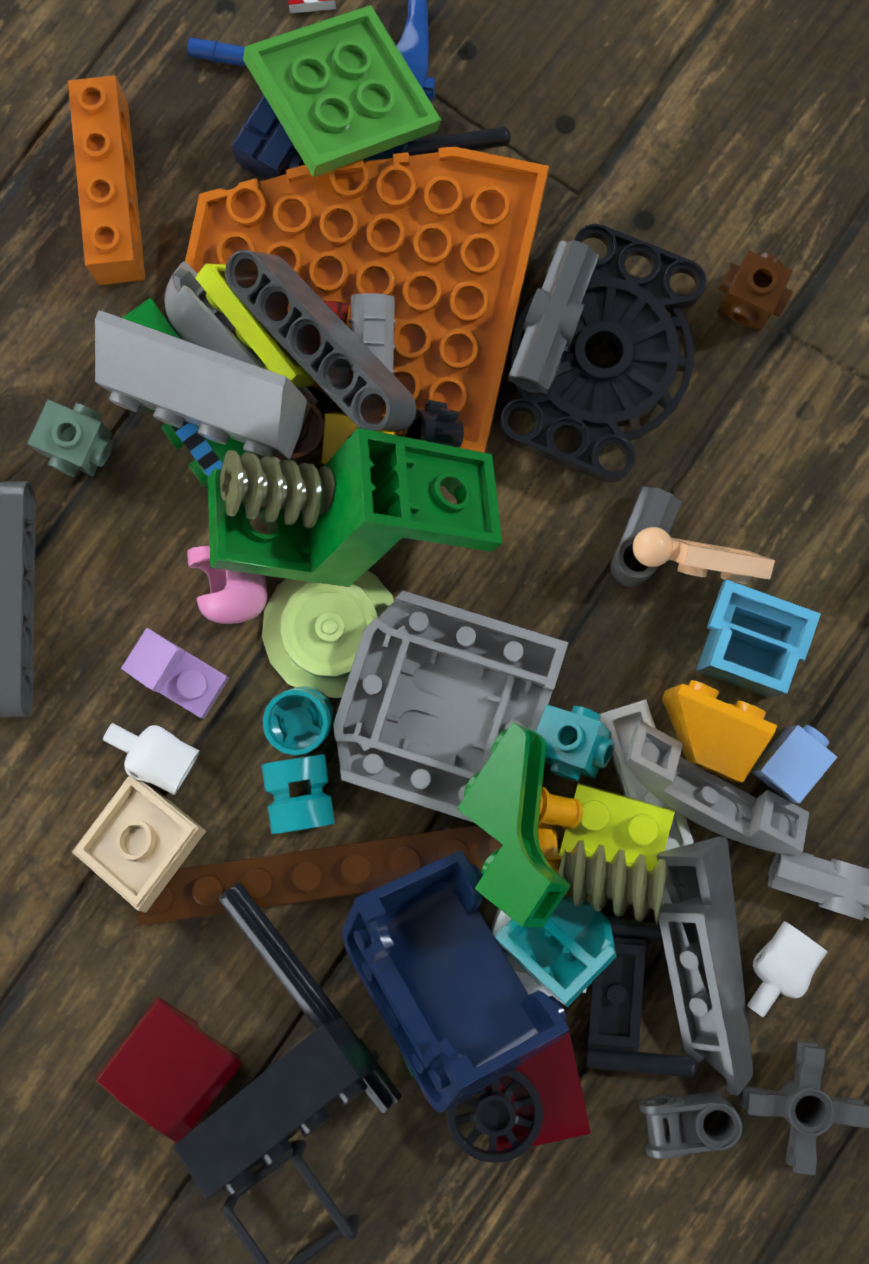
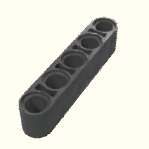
M248 250L237 251L229 258L226 264L225 278L231 291L357 427L377 432H399L407 429L412 424L416 415V404L411 393L284 259L278 255ZM319 336H321V345H320V347H319V344H318ZM351 367L353 368L354 373L352 382L350 381L349 376ZM383 401L386 404L385 417L382 416L381 411Z
M30 481L0 482V718L28 717L33 705L36 504L34 489Z

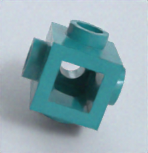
M546 704L536 732L542 735L546 741L545 763L551 764L550 772L572 781H578L580 774L596 779L599 768H605L609 763L614 746V741L610 739L612 733L600 721V714L581 706H573L572 711L569 712Z

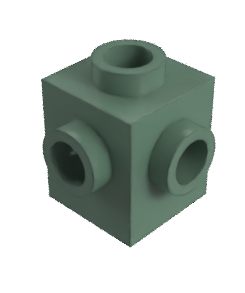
M47 400L27 444L39 454L50 458L47 465L63 474L75 477L77 471H81L94 476L97 467L104 466L111 454L113 441L110 438L113 433L101 422L102 415L97 411L75 403L72 410Z

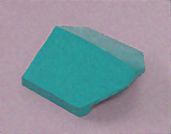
M565 896L563 901L559 902L543 928L521 927L511 919L494 936L496 941L539 986L567 1008L617 957L610 920L601 912L595 911L594 906L588 901H585L581 907L574 905L573 897Z

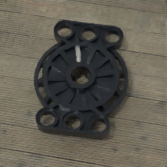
M590 224L581 228L575 235L574 240L582 243L589 238L599 239L605 244L607 254L597 261L582 304H585L570 346H565L552 387H550L548 394L538 393L539 395L531 396L530 392L520 389L516 385L517 391L522 398L515 399L505 406L499 426L502 436L510 444L600 481L613 483L624 479L634 466L636 455L630 441L639 439L658 428L675 411L688 389L694 367V343L687 318L681 309L690 308L697 303L705 290L707 279L702 267L690 259L604 225ZM631 256H642L649 261L651 273L643 278L633 277L627 272L625 261ZM679 273L691 276L695 281V292L687 296L678 295L670 286V278ZM534 295L529 299L517 320L511 343V368L523 339L521 334ZM680 330L684 344V357L679 354V339L676 332ZM603 339H608L612 341L610 350L616 356L617 364L605 369L596 367L586 357L585 350L592 346H601ZM676 371H681L683 376L680 388L675 397L672 398L668 388L675 378ZM657 404L665 409L656 419L641 427L639 419L647 415ZM523 410L532 414L536 423L532 432L526 435H519L510 429L508 418L515 411ZM626 425L629 432L623 433L620 427ZM560 429H572L580 437L581 444L579 449L572 453L559 451L554 445V434ZM610 446L620 449L626 459L624 468L614 472L604 469L598 458L599 452L602 449Z

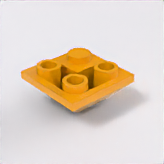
M690 680L689 685L680 684L665 690L662 701L679 742L683 743L682 750L686 760L730 782L743 783L773 737L777 725L764 720L766 715L764 710L743 701H737L736 705L722 702L717 699L719 691L697 681Z

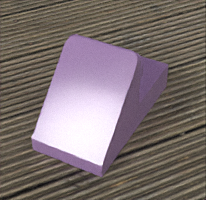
M149 628L145 629L121 667L122 670L152 691L161 693L202 719H205L229 680V677Z

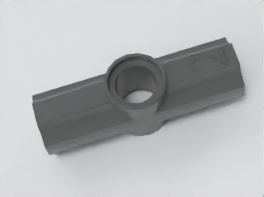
M560 240L558 247L555 249L542 289H537L523 327L525 334L508 380L520 389L534 394H548L550 387H552L565 346H570L585 306V304H582L599 258V254L594 252L589 245L575 240Z

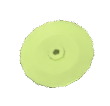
M366 571L350 587L284 579L277 585L264 609L262 639L269 662L289 685L293 687L308 686L320 690L329 698H341L364 629L394 602L392 594L377 576L369 571Z

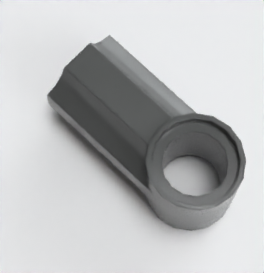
M643 486L640 489L617 550L612 556L610 563L611 574L621 585L627 587L641 586L648 581L658 568V566H646L644 571H632L625 565L623 555L626 552L633 551V541L636 535L645 528L658 527L669 534L682 502L675 498L672 493L657 487L649 488Z

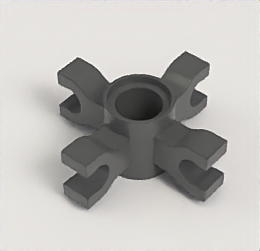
M798 1040L795 1041L794 1079L785 1082L779 1091L745 1086L741 1091L740 1106L746 1108L748 1115L784 1117L791 1124L786 1164L793 1166L794 1173L816 1175L817 1136L828 1131L833 1123L869 1128V1105H864V1101L858 1098L829 1097L820 1090L825 1062V1049L818 1047V1044L815 1042ZM805 1096H814L815 1108L812 1113L806 1117H796L795 1108L798 1101Z

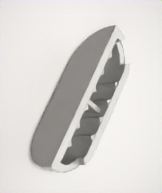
M186 261L182 262L169 279L164 300L168 321L177 335L187 342L265 369L266 365L254 350L245 346L235 334L236 328L224 313L216 310L206 298L207 292L195 279L197 273ZM296 387L307 400L315 405L319 402L306 387Z

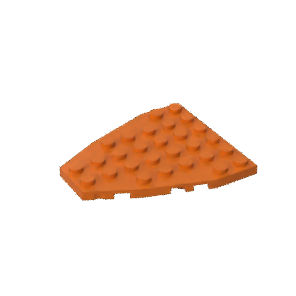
M453 146L438 148L439 152L409 156V153L406 152L393 154V158L365 162L362 159L316 177H312L306 165L288 169L286 170L287 174L263 181L255 178L240 182L235 188L230 190L219 188L199 194L185 259L197 274L206 263L227 264L229 258L240 250L278 255L292 267L349 328L350 323L348 320L351 317L352 295L377 293L394 296V320L397 323L394 325V345L396 348L394 349L393 370L396 373L393 375L411 393L415 399L416 408L425 409L426 401L432 400L447 403L449 410L458 411V419L462 422L464 428V438L460 448L486 453L548 178L549 166ZM319 336L318 340L319 347L321 345V336ZM314 381V383H313L311 386L314 387L315 389L319 390L320 392L324 393L325 395L329 396V395L317 384V382ZM383 401L381 407L382 416L386 415L385 401ZM403 431L397 432V436L403 437Z

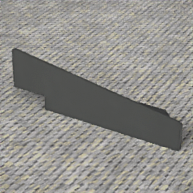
M715 837L666 850L657 855V861L660 858L666 861L667 877L665 885L672 902L665 903L660 908L658 920L684 1051L693 1057L697 1063L703 1060L710 1063L726 1078L727 1086L725 1090L731 1095L738 1096L753 1076V1063L728 840L726 837Z

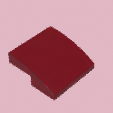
M158 996L98 1073L96 1082L147 1124L178 1143L190 1133L241 1066L242 1061L237 1053L201 1031L197 1021Z
M568 1031L562 1039L516 1067L535 1085L543 1108L541 1130L531 1147L591 1134L575 1055ZM506 1075L500 1077L499 1091L504 1092L514 1078ZM492 1083L485 1087L486 1091L492 1090ZM521 1084L511 1096V1099L514 1101L531 1095ZM534 1104L515 1110L517 1115L534 1120ZM514 1123L512 1131L520 1142L528 1134L529 1128ZM506 1135L497 1137L496 1151L512 1147Z

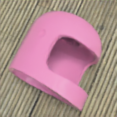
M210 546L193 547L187 551L189 567L203 570L209 579L210 594L199 596L196 599L198 608L203 616L216 623L234 624L251 620L262 612L267 602L265 575L210 568Z

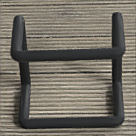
M302 1139L291 1145L293 1149L269 1167L264 1165L253 1174L255 1179L232 1197L228 1196L222 1207L223 1216L257 1264L270 1263L236 1216L233 1208L241 1195L290 1158H292L293 1164L337 1226L287 1264L306 1263L342 1234L348 1240H354L357 1236L359 1217L354 1214L345 1219L302 1158L306 1147V1142Z

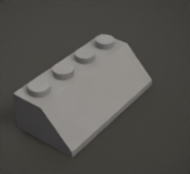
M100 310L95 318V382L111 393L110 402L134 412L138 411L140 405L155 410L154 418L177 428H181L184 421L199 426L197 432L199 435L220 444L226 445L228 438L245 443L243 447L245 452L256 454L261 459L265 456L273 457L275 454L290 460L312 404L287 377Z

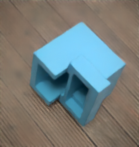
M726 579L722 582L706 627L710 629L696 672L767 698L787 694L798 662L805 661L821 614Z

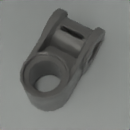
M717 1092L681 1096L659 1095L645 1098L639 1102L640 1111L646 1114L649 1143L645 1145V1152L651 1158L669 1159L691 1153L723 1151L732 1148L739 1141L742 1134V1122L739 1114L731 1102ZM722 1110L728 1113L727 1122L720 1130L709 1131L703 1128V1121L710 1112ZM664 1118H665V1120H666V1127H667V1134H666V1135H665V1132H664V1125H663V1119H664Z

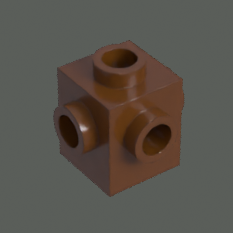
M748 250L740 266L731 262L718 288L726 294L717 312L729 317L737 324L751 327L760 332L771 315L777 317L782 315L793 293L792 290L786 288L793 270L784 267L782 262L773 255L767 253L756 254Z

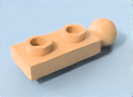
M658 527L643 529L636 535L633 541V553L636 559L645 566L657 567L668 560H673L679 563L677 569L679 572L698 577H707L708 569L721 571L720 578L741 584H749L751 577L770 580L775 560L751 551L671 538L665 530Z

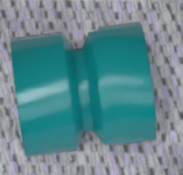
M302 686L286 690L275 696L265 708L262 720L264 734L270 744L282 753L290 755L306 754L322 744L333 731L335 721L334 706L328 696L316 688Z
M325 755L294 758L261 765L265 792L273 795L274 801L267 806L271 834L335 824L331 796L323 793L322 789L329 782ZM304 781L307 795L290 798L288 783Z

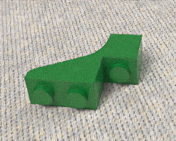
M512 722L510 727L501 732L495 739L491 748L492 755L482 771L476 773L467 783L464 789L465 797L457 810L503 844L500 849L494 851L485 861L481 870L483 876L475 889L521 927L543 928L571 884L557 874L543 855L538 840L546 741L535 730Z

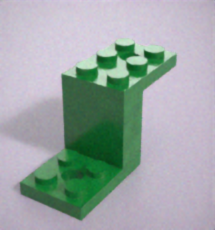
M357 428L324 465L331 468L335 480L334 494L327 512L318 516L312 528H306L302 523V512H299L298 518L293 525H287L283 519V509H280L278 517L274 522H268L264 516V506H260L257 517L262 518L269 526L270 534L267 535L257 532L252 527L250 519L245 514V503L240 504L235 516L227 515L225 500L222 499L220 490L221 469L215 468L208 476L210 568L350 587L402 538L493 552L502 544L492 454ZM440 486L447 488L449 493L456 498L457 504L450 503L443 497Z

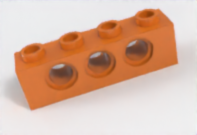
M116 75L69 80L68 89L85 266L98 285L146 280L128 101Z

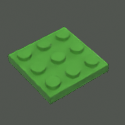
M371 5L245 46L243 61L312 177L416 140L438 130L441 118Z

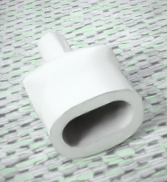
M112 723L103 737V741L128 753L124 767L129 776L136 780L152 783L173 795L181 787L200 752L157 725L147 727L137 736Z
M783 921L776 934L756 955L753 961V970L763 982L747 1006L764 1018L780 994L792 999L802 997L808 990L815 970L828 951L792 925Z

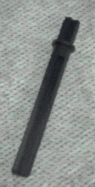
M235 883L225 890L219 897L220 902L316 1029L324 1023L342 1017L246 888L240 883ZM358 1038L378 1067V1069L364 1079L369 1087L364 1092L378 1111L384 1113L388 1111L392 1104L398 1102L402 1095L376 1062L379 1058L378 1052L376 1050L370 1051L361 1038Z

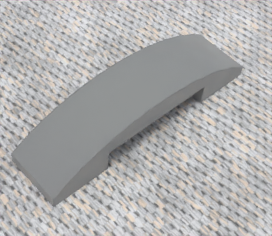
M641 720L635 725L625 764L639 782L654 796L691 821L729 839L780 854L798 856L803 852L809 818L808 811L769 790L755 798L680 757L683 743Z

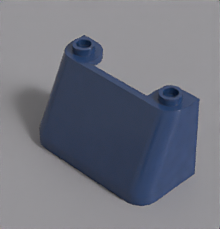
M462 850L356 897L342 930L343 942L351 962L429 1104L439 1113L445 1112L553 1045L570 1030L566 1024L564 1009L555 997L547 996L539 990L531 994L527 993L478 911L483 897L475 887L483 875L476 865L469 863Z

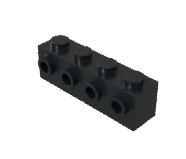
M344 1017L324 1023L174 1145L173 1148L206 1200L224 1190L229 1197H232L255 1179L251 1170L263 1161L265 1166L269 1167L291 1151L293 1148L288 1140L301 1131L303 1136L307 1137L330 1119L325 1110L339 1100L344 1107L366 1091L369 1087L364 1079L378 1069V1067Z

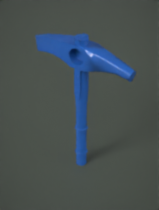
M408 0L406 24L402 37L396 47L426 96L432 102L435 96V78L428 77L429 28L427 0ZM192 37L188 40V57L213 61L214 64L220 62L247 67L243 61L245 48L243 46L221 43L218 40L209 41ZM407 143L367 157L366 161L393 158V154L404 153Z

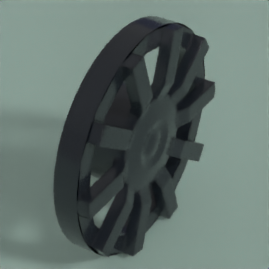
M516 1068L505 1074L514 1079L504 1092L499 1091V1078L492 1083V1090L486 1091L483 1088L478 1091L480 1095L478 1099L470 1096L461 1102L473 1107L474 1112L455 1116L456 1105L447 1110L448 1126L453 1139L465 1153L475 1159L490 1163L512 1160L526 1152L539 1135L543 1121L540 1095L533 1082ZM521 1084L531 1095L514 1101L511 1099V1096ZM534 1104V1120L517 1115L515 1112L519 1108ZM476 1121L477 1126L465 1138L461 1134L458 1125ZM514 1123L529 1128L528 1134L520 1142L512 1131ZM482 1132L489 1136L488 1151L473 1145ZM506 1135L512 1147L496 1151L497 1137Z

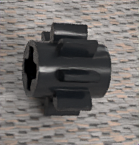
M427 400L425 409L416 408L415 418L412 424L403 430V437L460 448L464 438V428L462 422L458 419V411L449 410L447 403Z

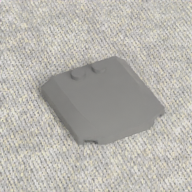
M402 591L395 598V601L364 629L333 726L339 754L341 780L473 822L457 810L465 797L464 789L467 783L476 773L482 771L492 755L491 748L495 739L501 732L508 729L512 722L537 731L545 706L549 704L552 691L555 688L569 642Z

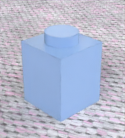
M806 724L803 728L799 725L786 726L750 772L780 797L791 803H800L836 760L837 756L826 748L830 743L829 740L810 725Z

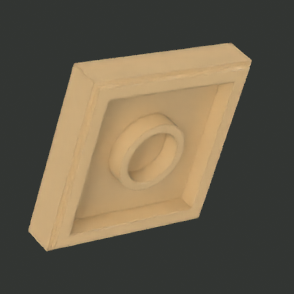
M128 776L72 853L135 909L146 913L205 834L206 830L148 782L136 780Z

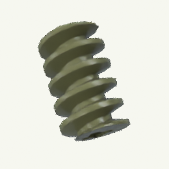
M229 450L225 454L220 474L221 497L225 500L227 515L235 516L240 504L245 503V514L248 519H255L260 506H264V516L268 522H274L278 517L280 509H283L285 524L293 525L298 518L299 512H302L303 526L312 528L318 516L327 512L334 494L335 480L330 467L321 466L316 469L313 464L302 463L298 466L295 461L283 460L279 463L276 458L267 456L259 460L256 454L245 453L240 457L233 450Z
M578 840L571 853L566 852V849L564 850L558 874L571 885L561 901H563L568 891L572 890L574 905L581 907L589 894H591L595 911L601 912L609 899H612L615 916L619 917L624 914L629 904H633L635 919L640 922L643 921L650 909H654L657 925L667 877L665 859L660 858L652 871H647L646 859L643 854H639L630 867L627 866L625 851L622 849L617 851L611 862L606 861L604 845L599 844L591 857L586 856L583 840Z

